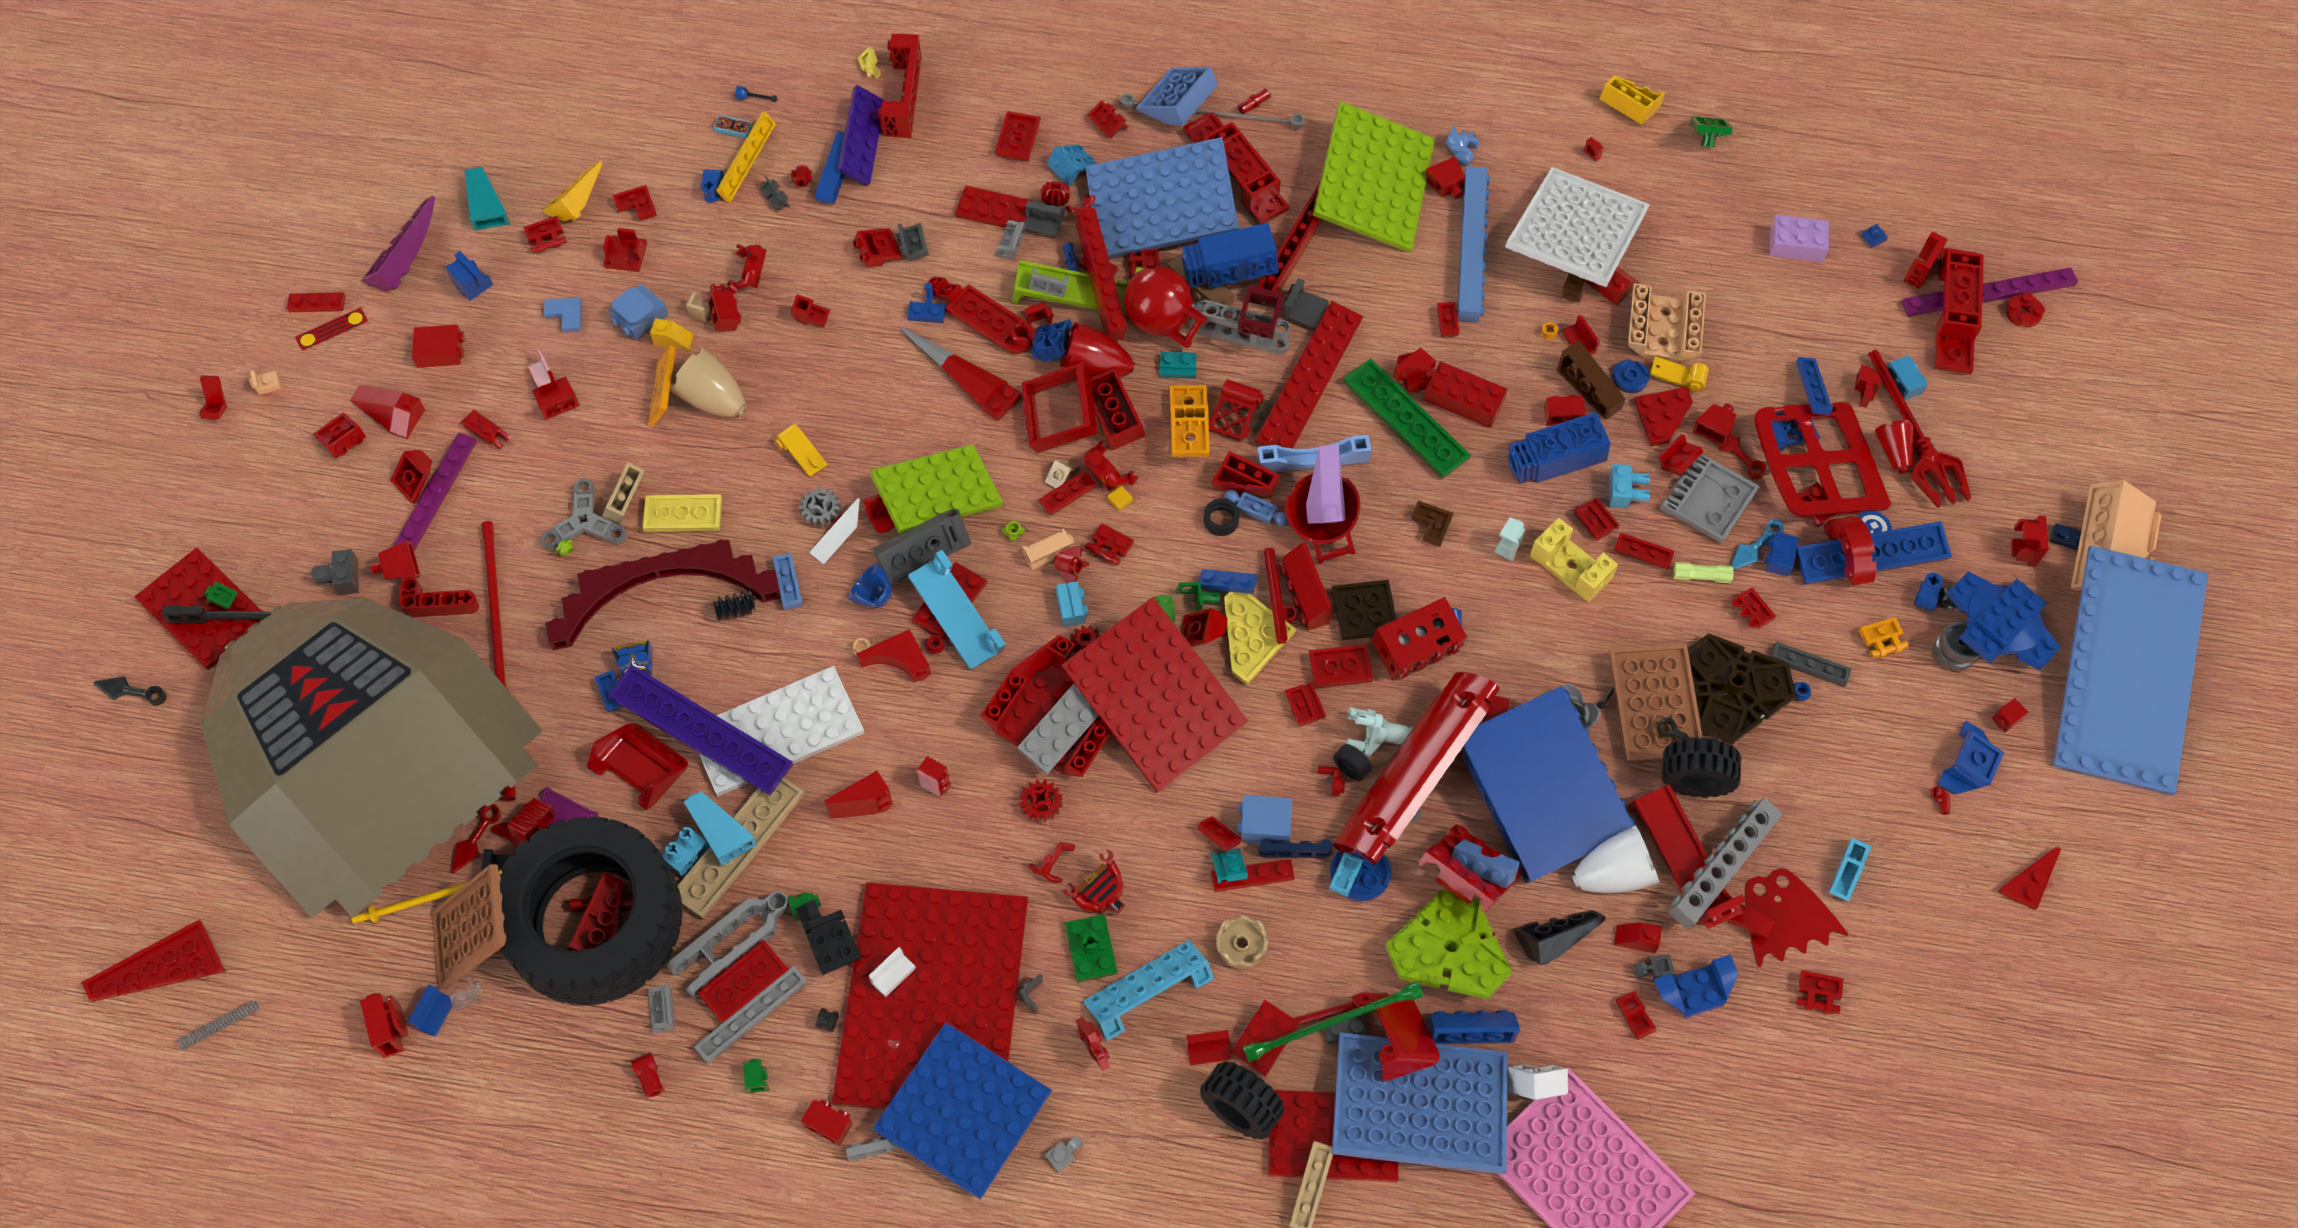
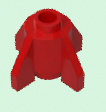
M1074 546L1060 551L1054 557L1055 568L1068 583L1076 582L1078 575H1075V573L1078 574L1082 567L1089 566V562L1079 558L1082 555V547Z

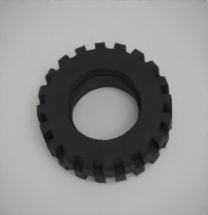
M1691 737L1674 741L1664 749L1662 780L1665 785L1670 784L1674 792H1680L1682 795H1691V797H1719V795L1724 796L1728 795L1729 792H1734L1740 785L1741 754L1733 745H1728L1727 742H1721L1713 738Z
M1224 1061L1217 1064L1201 1086V1098L1210 1111L1214 1112L1226 1125L1246 1137H1251L1255 1140L1268 1137L1284 1114L1283 1101L1273 1091V1088L1266 1084L1261 1077L1256 1076L1254 1072L1234 1062Z

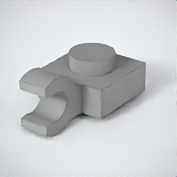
M1075 1136L1066 1146L1061 1141L1046 1153L1045 1157L1056 1171L1060 1173L1075 1160L1072 1154L1083 1146L1082 1141L1078 1136Z

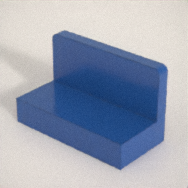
M428 984L408 1023L414 1029L435 1037L455 1003V999L441 993L436 987Z

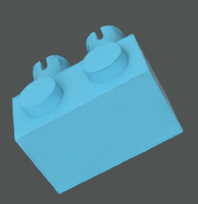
M1612 464L1609 473V507L1628 509L1632 500L1648 502L1650 490L1633 489L1632 484L1649 485L1650 474L1634 473L1632 465Z
M684 827L683 831H680L676 842H670L662 855L668 867L683 879L707 851L709 845L705 839L691 828Z

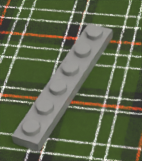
M793 966L695 1045L694 1048L705 1062L709 1064L808 984L807 980Z

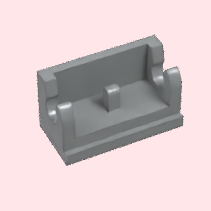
M1009 220L1007 225L1012 226H1006L1001 243L997 248L996 257L1015 261L1025 235L1024 222Z
M1034 267L1029 289L1064 298L1069 276L1065 275L1064 280L1036 274L1037 268Z
M669 984L648 989L652 1034L676 1030L673 995Z

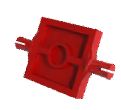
M1083 1017L1075 1020L1078 1026L1077 1033L1080 1039L1084 1041L1090 1056L1102 1071L1110 1068L1107 1061L1110 1059L1106 1048L1102 1047L1100 1043L1102 1037L1099 1031L1095 1030L1091 1021L1087 1022Z

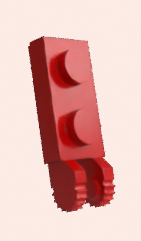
M474 409L461 421L465 428L498 449L503 447L502 443L496 439L498 436L506 441L511 439L508 433Z

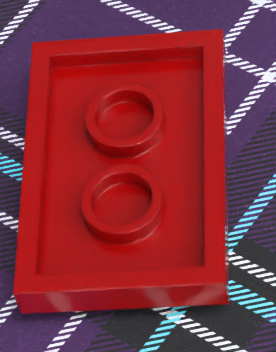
M1007 111L996 146L995 156L1029 161L1041 117Z
M1367 644L1309 650L1315 689L1373 682Z
M1264 1000L1230 1053L1264 1076H1267L1287 1044L1284 1043L1282 1046L1279 1045L1277 1048H1272L1269 1052H1266L1259 1059L1248 1062L1243 1046L1251 1043L1270 1042L1290 1033L1293 1034L1300 1025V1022L1267 1000Z

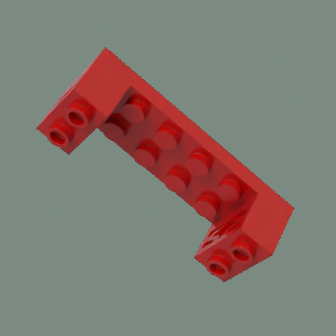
M892 33L891 40H888L887 44L888 51H891L889 52V62H892L893 69L904 70L906 82H903L904 95H901V102L882 101V108L878 109L880 130H883L884 137L911 138L922 59L919 34Z

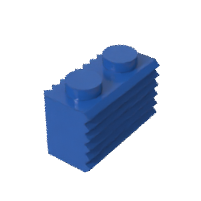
M1776 531L1774 536L1769 538L1767 548H1770V553H1766L1764 564H1767V572L1785 575L1786 577L1790 575L1794 565L1799 537Z

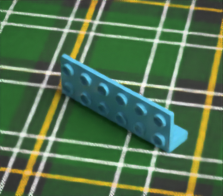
M940 550L935 554L933 561L910 573L908 578L968 668L972 670L1003 652L1006 644L995 628L991 631L989 630L952 575V563L944 551Z
M1188 940L1090 996L1083 1002L1098 1022L1104 1038L1109 1041L1125 1031L1120 1019L1121 1015L1190 976L1192 984L1196 989L1212 981L1214 977L1206 958Z

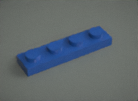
M1798 357L1796 365L1812 413L1830 415L1833 409L1816 358Z

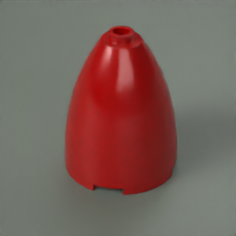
M1078 322L1073 323L1060 367L1066 368L1082 362L1089 371L1090 378L1113 368L1116 369L1120 378L1128 376L1129 372H1133L1135 362H1132L1133 358L1121 345L1092 327Z

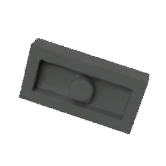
M1366 1017L1348 1019V1021L1345 1020L1343 1023L1340 1022V1024L1325 1028L1326 1043H1338L1340 1032L1369 1036Z

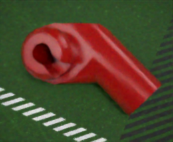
M1933 786L1930 792L1931 796L1940 804V814L1949 815L1950 795L1941 787Z

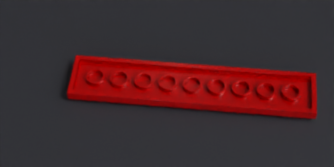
M1331 300L1256 437L1255 443L1261 446L1278 445L1285 448H1294L1363 319L1362 315Z

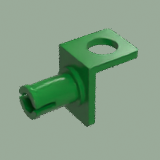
M1180 582L1176 588V594H1194L1196 612L1201 611L1203 604H1219L1220 593L1203 592L1201 590V582Z

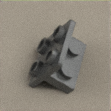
M1027 201L1026 220L1024 223L1025 231L1057 237L1066 212L1065 207L1045 205V203L1037 201Z

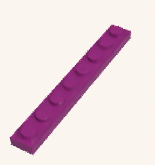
M458 432L393 546L404 541H412L415 551L477 442L474 437Z

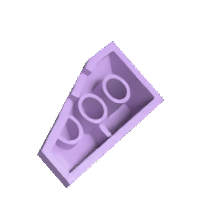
M1339 444L1319 446L1306 503L1308 524L1346 520Z

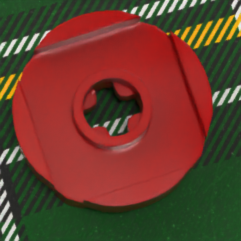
M2029 292L2013 296L2006 306L2007 318L2017 326L2021 324L2026 326L2025 328L2036 326L2045 313V308L2041 302Z

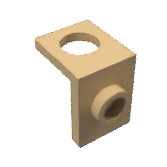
M1064 458L1055 460L1045 483L1058 488L1066 482L1070 471L1077 470L1078 466Z

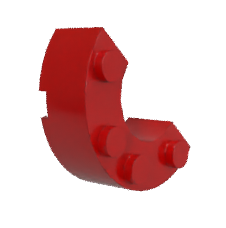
M1853 515L1831 519L1824 524V532L1828 535L1830 541L1839 540L1841 542L1842 550L1846 556L1845 576L1850 580L1852 586L1874 582L1876 577V561H1872L1871 552H1875V548L1864 521L1860 517H1854Z

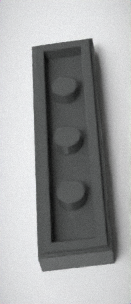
M1779 642L1774 644L1771 654L1772 658L1788 663L1789 667L1842 687L1847 685L1851 668Z

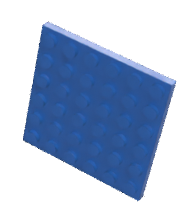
M945 1023L873 1127V1131L981 1200L1052 1093V1090Z

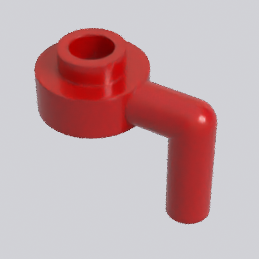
M1318 765L1317 773L1333 775L1331 796L1340 797V793H1344L1345 781H1342L1341 777L1342 770L1338 767Z

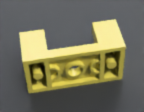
M1558 518L1534 541L1530 557L1589 603L1613 579L1618 564L1605 553H1602L1594 560L1570 541L1573 528ZM1573 562L1577 567L1571 569L1567 566V563Z

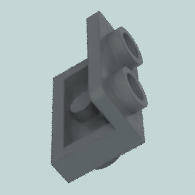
M901 223L897 224L899 231H896L898 240L902 243L899 246L902 255H906L908 261L928 256L929 253L921 223L903 228Z

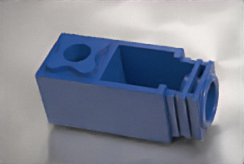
M1269 223L1198 238L1199 243L1186 247L1182 246V263L1186 279L1190 283L1191 288L1203 284L1208 285L1209 289L1279 273L1277 250Z
M1597 412L1528 433L1521 442L1510 443L1508 461L1511 471L1519 484H1522L1523 481L1528 482L1530 479H1535L1539 483L1607 461L1611 442Z

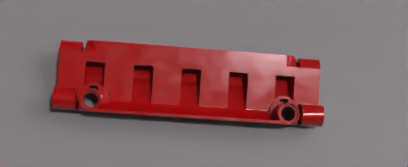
M1456 672L1443 691L1431 702L1350 815L1344 829L1334 841L1333 846L1343 854L1344 852L1348 854L1357 852L1369 862L1377 864L1386 851V846L1389 848L1396 842L1489 710L1488 704H1490L1500 690L1499 686L1493 681L1473 673Z

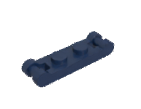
M1264 839L1259 845V855L1262 858H1328L1331 855L1333 845L1330 840H1323L1321 843H1311L1310 841L1271 843L1269 840Z

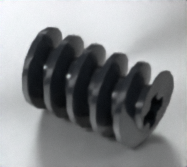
M751 590L748 591L747 597L741 592L740 598L734 593L732 600L728 595L725 596V601L720 596L716 603L713 600L718 621L722 620V615L728 620L730 613L733 618H737L738 612L743 617L745 610L749 615H752L753 609L756 611Z

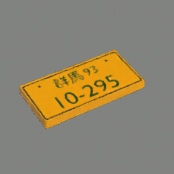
M671 345L668 346L657 361L648 425L654 426L667 410L676 348Z

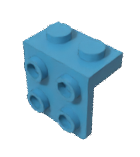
M1075 144L1054 147L1046 164L1069 186L1073 184L1079 171L1086 170L1085 166L1097 163L1093 157L1084 151L1081 145Z

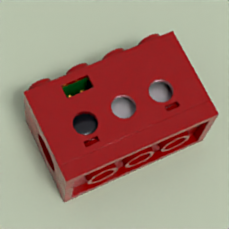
M1443 597L1377 628L1371 638V642L1391 679L1399 678L1401 680L1410 675L1409 672L1413 670L1418 672L1424 669L1429 662L1434 664L1443 659L1442 656L1448 653L1451 656L1459 652V648L1464 645L1467 635L1446 597Z

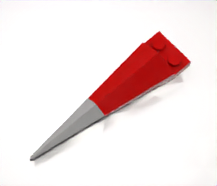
M901 327L902 332L932 358L985 413L997 421L1022 398L1021 392L1009 385L1007 381Z

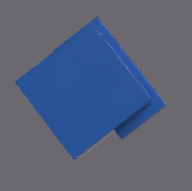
M461 251L454 255L456 260L446 266L452 283L469 301L493 285L488 274L485 276L477 268L473 259L470 261Z

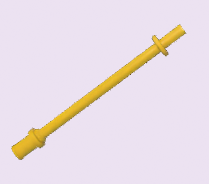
M468 882L378 909L374 905H370L368 912L355 915L352 918V922L357 924L371 919L372 922L378 923L380 916L453 895Z

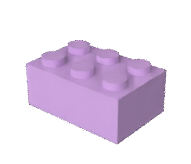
M1775 215L1770 230V256L1816 262L1824 261L1829 250V221Z

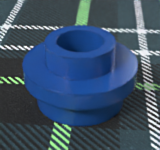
M1797 682L1794 684L1797 695L1796 700L1805 701L1811 696V688L1807 683Z

